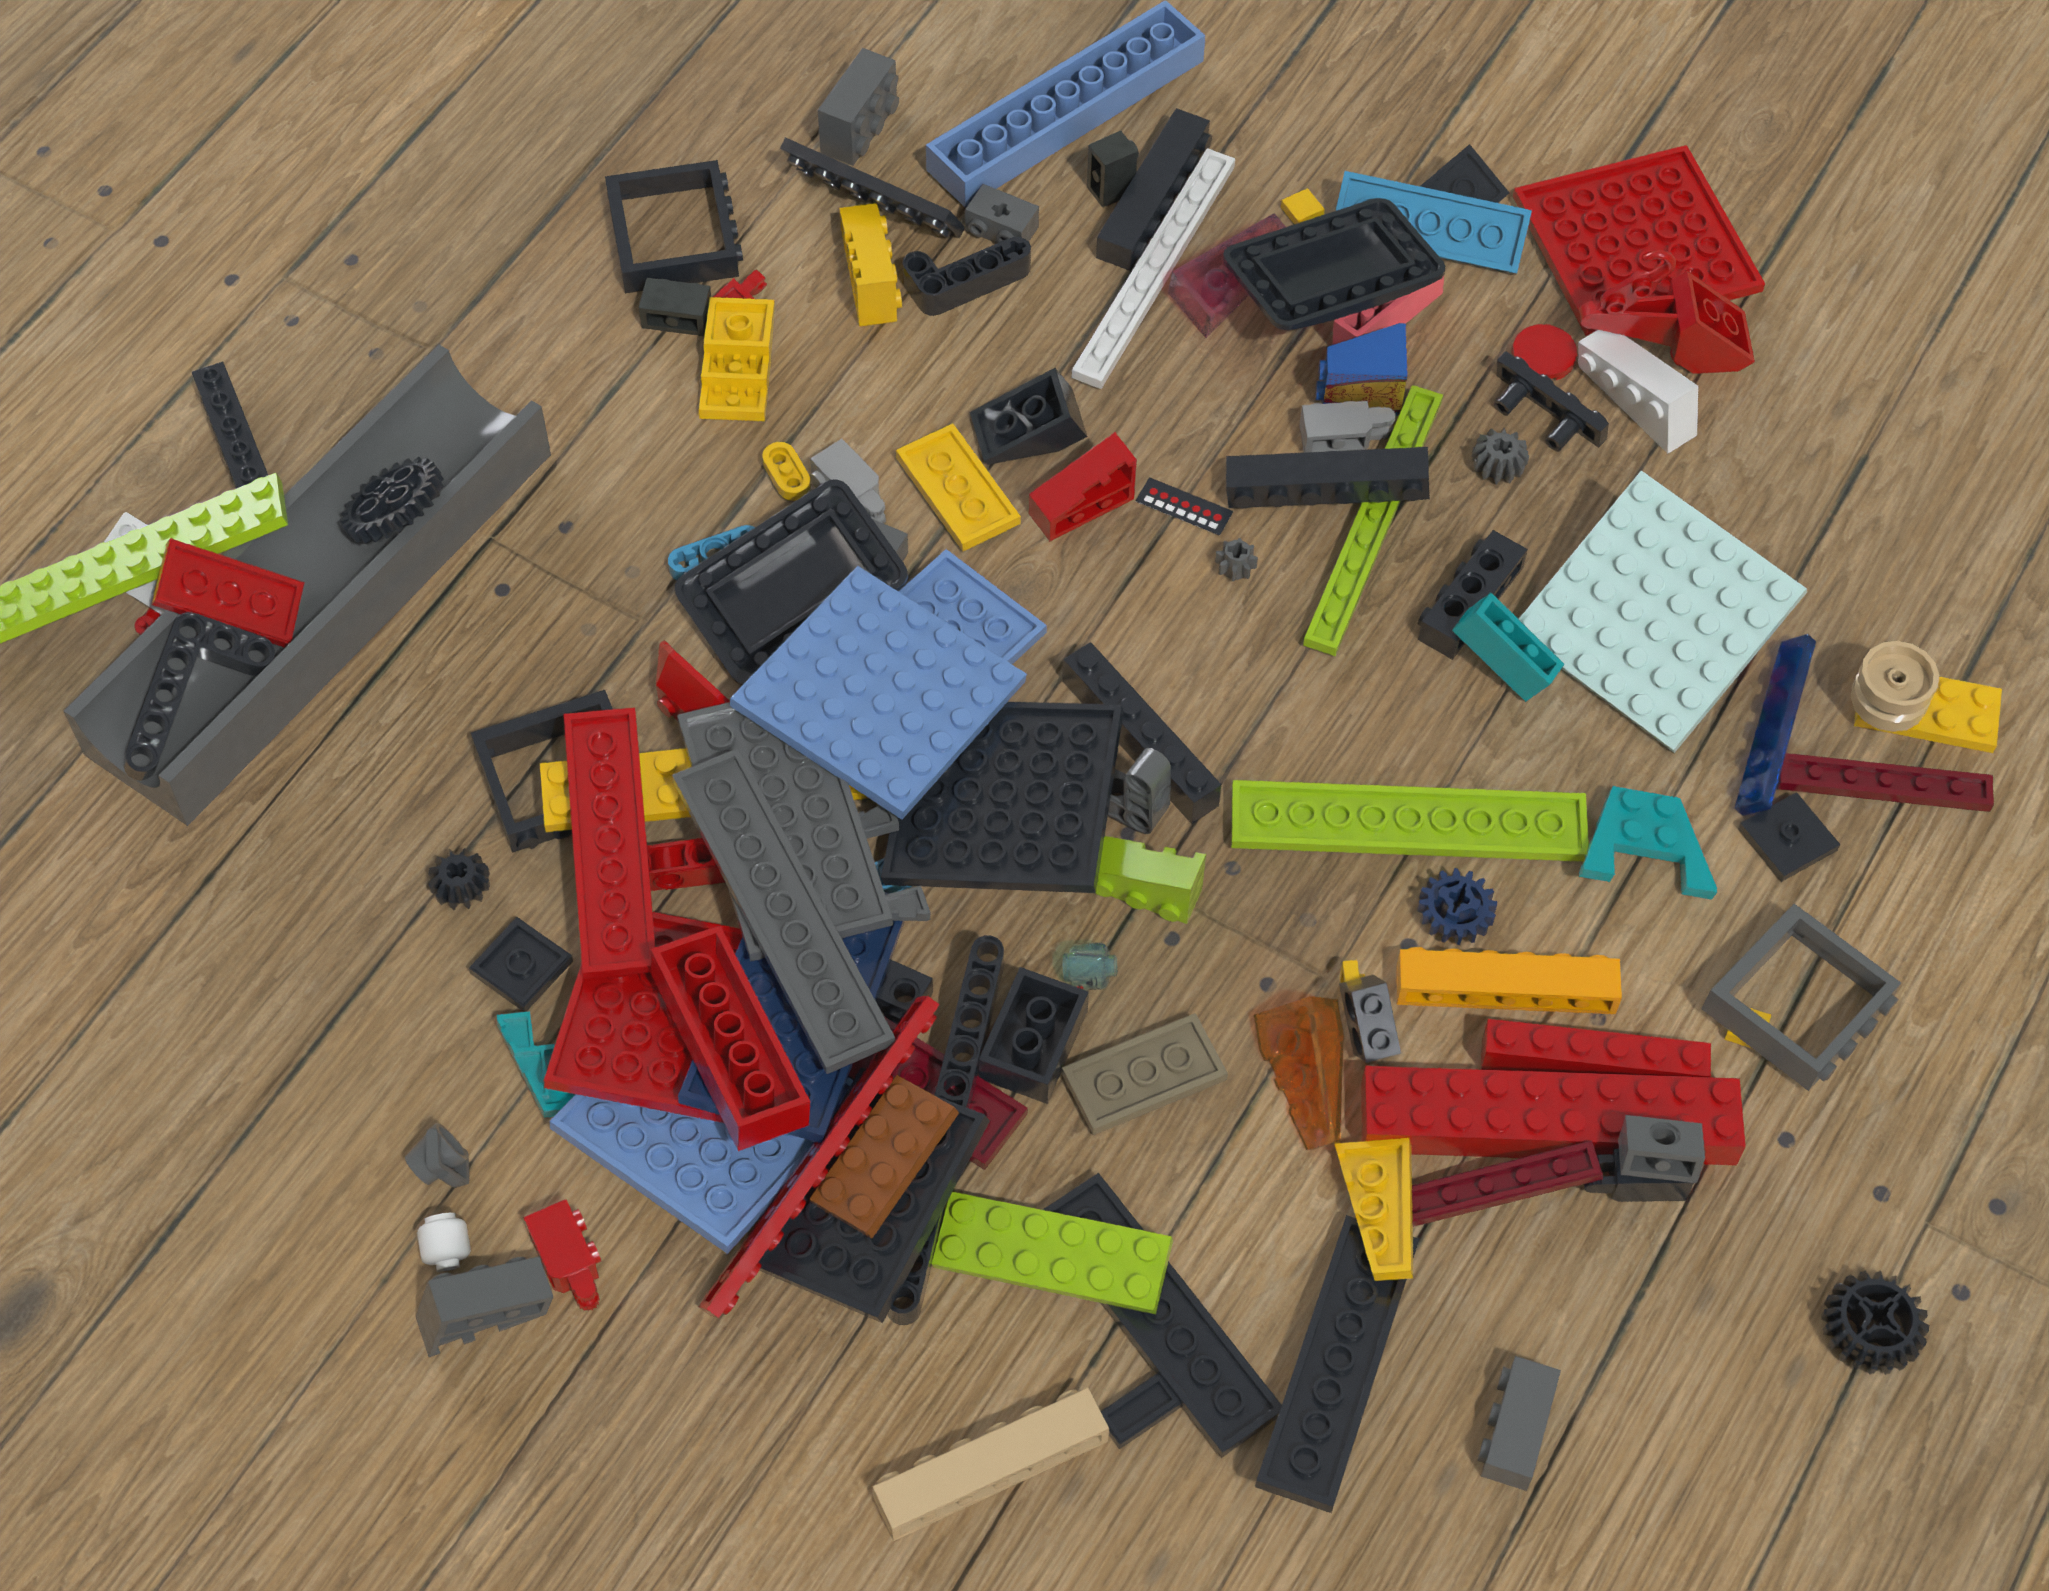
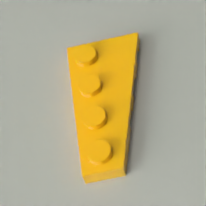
M1401 1138L1334 1144L1374 1280L1413 1278L1412 1155L1410 1139Z

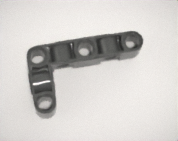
M1146 748L1139 755L1127 774L1115 769L1108 816L1143 834H1149L1153 831L1170 806L1171 765L1162 753L1152 748ZM1114 793H1120V794H1123V795L1114 796V795H1112V794H1114Z

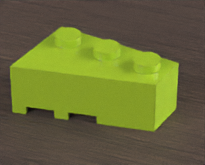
M1105 836L1096 894L1102 897L1111 896L1125 901L1130 907L1135 909H1146L1155 912L1171 922L1179 921L1187 924L1202 891L1206 854L1196 852L1194 858L1175 855V848L1165 847L1163 852L1146 850V845L1142 842Z

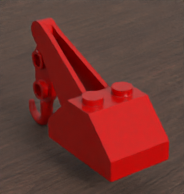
M1654 251L1643 256L1645 262L1653 259L1663 260L1664 263L1649 272L1641 270L1633 273L1631 277L1620 284L1608 288L1600 297V301L1586 302L1579 308L1583 327L1670 346L1672 348L1670 355L1674 363L1684 367L1693 374L1738 372L1755 363L1745 311L1688 271L1671 280L1668 295L1649 297L1656 290L1658 284L1675 269V257L1666 251Z

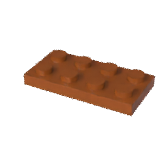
M896 1075L869 1116L829 1170L824 1180L815 1190L810 1200L815 1206L872 1239L959 1112L949 1103Z

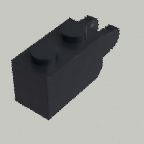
M1614 1149L1612 1154L1597 1155L1601 1171L1609 1172V1176H1603L1602 1180L1584 1184V1189L1590 1193H1611L1612 1199L1617 1202L1686 1201L1694 1183L1621 1175L1619 1149Z

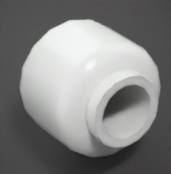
M442 1213L425 1218V1224L420 1226L417 1231L422 1262L428 1265H436L437 1272L459 1268V1261L468 1257L471 1252L466 1222L456 1218L455 1213Z

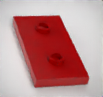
M170 538L166 544L152 605L178 614L187 612L197 613L260 635L270 640L272 644L286 648L292 641L305 582Z

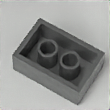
M865 48L861 49L818 109L820 153L854 166L860 156L866 154L870 141L875 134L879 135L881 133L885 120L890 114L895 113L899 105V97L897 96L899 77L896 75V60Z

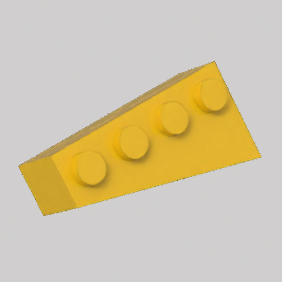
M877 203L839 208L840 229L859 327L897 322V308H902L900 288L896 289L897 273L895 264L891 263L890 239L886 240L885 235L888 234L885 215L880 216Z

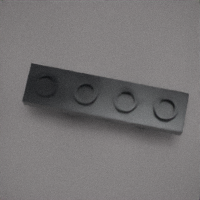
M1505 351L1497 359L1496 376L1509 385L1494 400V406L1500 413L1508 416L1525 397L1530 399L1560 421L1545 439L1546 444L1556 452H1560L1576 433L1598 448L1607 440L1609 423L1600 412L1596 410L1591 411L1581 404L1574 394L1570 392L1565 393L1555 386L1548 376L1540 375L1531 369L1521 357H1514Z

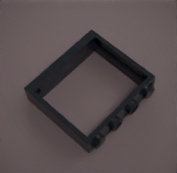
M718 160L605 176L625 294L643 291L647 278L667 279L684 283H700L739 277L738 261H743L741 244H734V239L739 238L736 220L729 219V215H734L731 196H725L724 191H729L726 172L720 173ZM709 187L713 188L725 250L633 264L622 200Z
M606 690L471 732L478 760L512 853L528 847L533 849L538 844L553 839L567 838L572 835V830L546 832L544 814L515 823L491 758L565 735L564 714L612 710L613 708Z

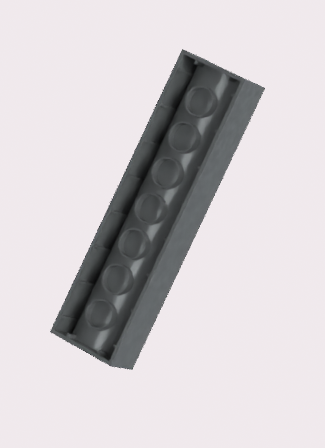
M439 344L284 495L288 520L287 526L231 548L223 554V556L305 582L291 643L286 648L273 644L275 649L274 659L258 676H251L197 657L155 773L147 780H134L127 775L124 769L126 751L174 622L181 615L166 610L64 710L84 756L188 826L551 456L542 406L531 400L516 416L496 408L469 385L454 364L449 350ZM417 457H420L422 460L428 458L430 462L433 461L444 478L442 481L444 487L438 490L440 496L431 500L434 505L422 510L425 515L417 516L412 525L405 524L400 533L396 530L393 531L388 539L382 535L377 542L371 539L368 543L364 544L362 540L357 543L354 539L350 538L340 522L343 518L341 512L347 509L345 503L354 500L351 495L362 490L360 487L362 484L369 483L373 475L380 476L384 468H387L388 471L391 470L396 462L402 465L408 458L412 462ZM186 626L179 630L182 636L191 639L198 636V632L192 627ZM220 638L214 641L215 646L220 650L232 648V644L226 639ZM254 650L248 653L250 659L255 662H264L266 660V656L261 651ZM173 658L168 661V665L174 670H183L187 667L186 663L179 658ZM160 690L156 693V697L162 702L167 703L175 699L172 692L168 690ZM148 722L143 726L145 731L152 735L163 732L160 724L156 722ZM137 754L131 758L134 765L143 768L151 764L150 759L143 754Z

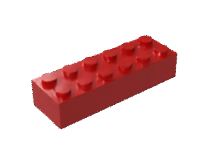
M721 925L652 948L651 975L737 1150L741 1151L809 1126L810 1099Z

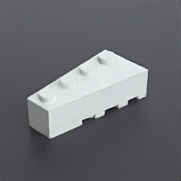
M1597 330L1578 342L1579 367L1667 454L1697 436L1698 385L1625 335Z

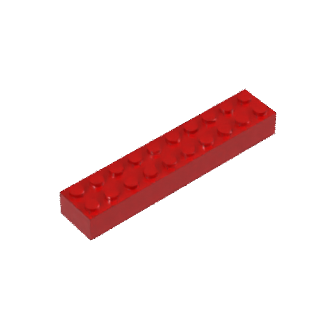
M1365 1066L1361 1082L1362 1141L1409 1138L1412 1155L1523 1158L1591 1140L1596 1155L1612 1154L1614 1149H1619L1618 1139L1626 1115L1702 1123L1705 1150L1703 1164L1737 1166L1746 1148L1740 1078Z

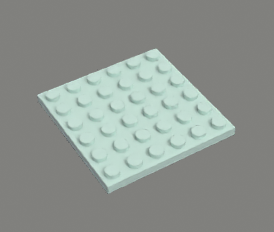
M1640 471L1521 615L1519 620L1564 663L1562 670L1675 753L1805 596L1807 588L1646 473Z

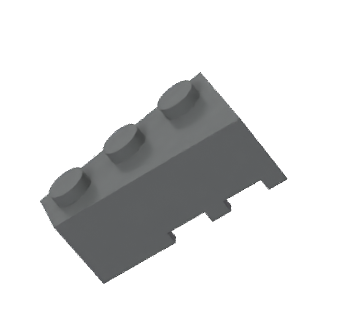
M516 1257L502 1265L493 1267L480 1265L461 1274L443 1273L435 1276L427 1282L416 1314V1320L428 1357L440 1354L438 1346L462 1338L464 1345L476 1341L474 1333L497 1325L500 1332L546 1315L552 1302L553 1294L540 1257L529 1259Z

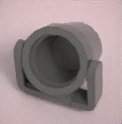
M435 1123L430 1127L426 1135L405 1156V1161L410 1169L427 1185L432 1184L438 1179L454 1188L469 1184L468 1151L439 1123Z

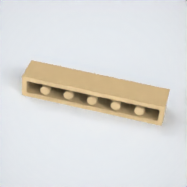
M1089 1388L1079 1392L1076 1389L1069 1390L1061 1394L1055 1403L1045 1408H1042V1406L1032 1407L1021 1415V1419L1010 1424L1006 1422L997 1423L988 1428L984 1436L973 1441L970 1438L960 1440L949 1448V1452L935 1457V1455L925 1456L915 1462L912 1469L901 1474L898 1471H894L881 1477L877 1481V1485L872 1486L873 1498L893 1541L1107 1443L1109 1427Z

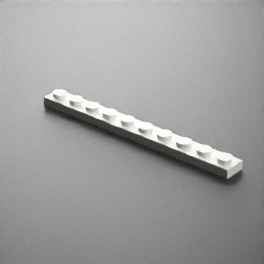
M1208 148L1205 150L1073 367V379L1102 389L1233 171L1235 158Z

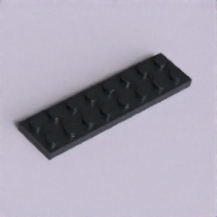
M1099 1173L1043 1209L1045 1211L1144 1231ZM1169 1261L1156 1314L1102 1303L1155 1373H1158L1179 1399L1182 1408L1221 1458L1278 1418L1282 1404Z
M1348 1215L1345 1217L1255 1484L1256 1488L1331 1514L1407 1279L1374 1280L1357 1219ZM1413 1237V1259L1419 1243V1239Z

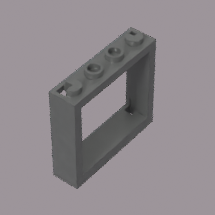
M1794 903L1710 990L1702 1010L1809 1091L1819 1079L1824 1082L1831 1077L1837 1068L1834 1063L1839 1058L1845 1061L1853 1053L1858 1045L1855 1040L1859 1036H1862L1864 1039L1869 1036L1879 1022L1875 1018L1880 1013L1884 1016L1889 1014L1892 1007L1899 1000L1894 995L1901 982ZM1791 936L1874 996L1817 1058H1814L1734 997Z

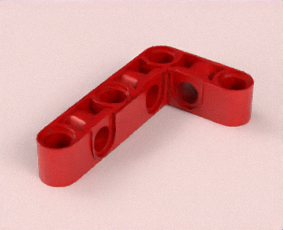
M703 838L647 845L651 891L726 883ZM701 860H710L709 862L704 864L698 863Z

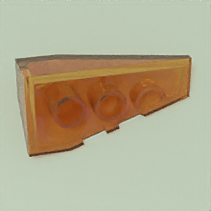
M1309 996L1254 1014L1259 1051L1264 1061L1270 1063L1275 1073L1274 1083L1278 1090L1283 1091L1290 1105L1288 1112L1306 1150H1314L1340 1142L1344 1032L1338 999Z

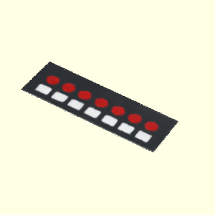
M1150 477L1135 501L1219 536L1234 512Z

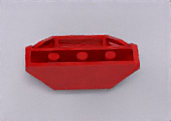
M664 640L659 644L656 677L657 705L665 716L669 718L673 716L678 721L677 715L730 702L725 695L677 653L669 643Z

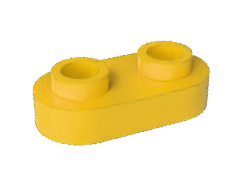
M774 442L768 445L763 451V466L778 493L783 498L791 501H796L809 493L811 488L810 476L794 448L785 442Z

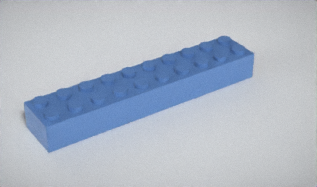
M1165 0L926 144V170L966 208L982 184L997 189L1202 63L1204 60L1205 35Z

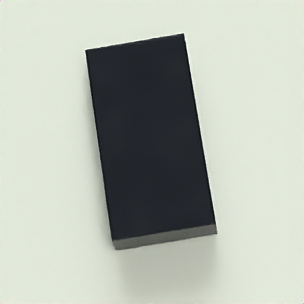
M1157 1373L1100 1412L1109 1427L1110 1438L1118 1449H1121L1182 1406L1173 1391Z

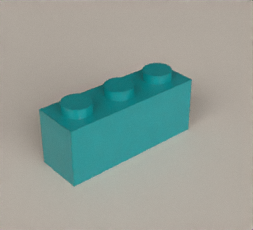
M1491 592L1470 607L1452 630L1525 702L1548 687L1564 666V663Z

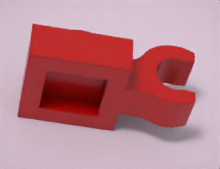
M756 269L741 284L733 278L713 297L755 299L753 295H757L767 286V283L764 282L766 278Z

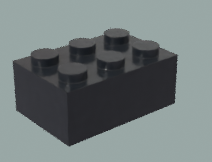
M1020 967L979 1057V1077L988 1083L1048 1104L1062 1072V1067L1066 1063L1088 1012L1089 991Z

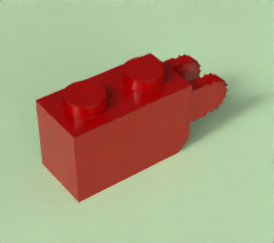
M564 1199L523 1217L529 1236L541 1259L553 1290L561 1293L571 1290L577 1305L584 1311L588 1310L589 1312V1310L593 1311L594 1308H597L596 1306L599 1305L598 1301H600L594 1280L599 1278L596 1264L602 1261L594 1242L586 1243L582 1232L587 1230V1227L579 1209L572 1211L567 1199Z

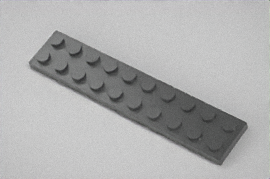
M739 748L673 774V783L826 1074L890 1047L895 1041L894 1034Z

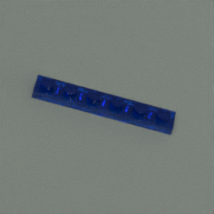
M1809 634L1780 643L1734 807L1742 816L1771 809L1816 641Z

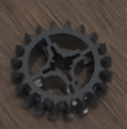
M1866 1270L1860 1272L1857 1279L1853 1275H1849L1845 1278L1843 1284L1839 1283L1834 1286L1832 1294L1828 1295L1824 1302L1827 1309H1824L1821 1320L1827 1322V1324L1823 1328V1335L1833 1336L1829 1342V1349L1841 1348L1840 1361L1846 1360L1849 1356L1855 1360L1853 1362L1854 1370L1859 1369L1862 1364L1867 1365L1869 1375L1874 1374L1878 1366L1885 1375L1890 1374L1894 1367L1899 1371L1903 1370L1907 1366L1908 1361L1914 1362L1917 1359L1919 1350H1922L1927 1343V1339L1924 1336L1929 1332L1930 1325L1923 1321L1928 1316V1310L1917 1308L1921 1303V1296L1910 1297L1908 1295L1911 1290L1910 1284L1900 1288L1896 1285V1275L1892 1276L1889 1281L1884 1280L1881 1271L1876 1272L1872 1279ZM1870 1299L1877 1300V1301H1880V1302H1879V1303H1878V1302H1873V1301H1871ZM1847 1312L1851 1314L1850 1319L1856 1324L1857 1333L1852 1330L1848 1322ZM1894 1312L1902 1323L1903 1333L1900 1331L1901 1326L1894 1319ZM1880 1316H1884L1878 1326L1874 1324L1867 1330L1872 1319L1876 1321ZM1870 1342L1878 1343L1881 1346L1872 1345Z

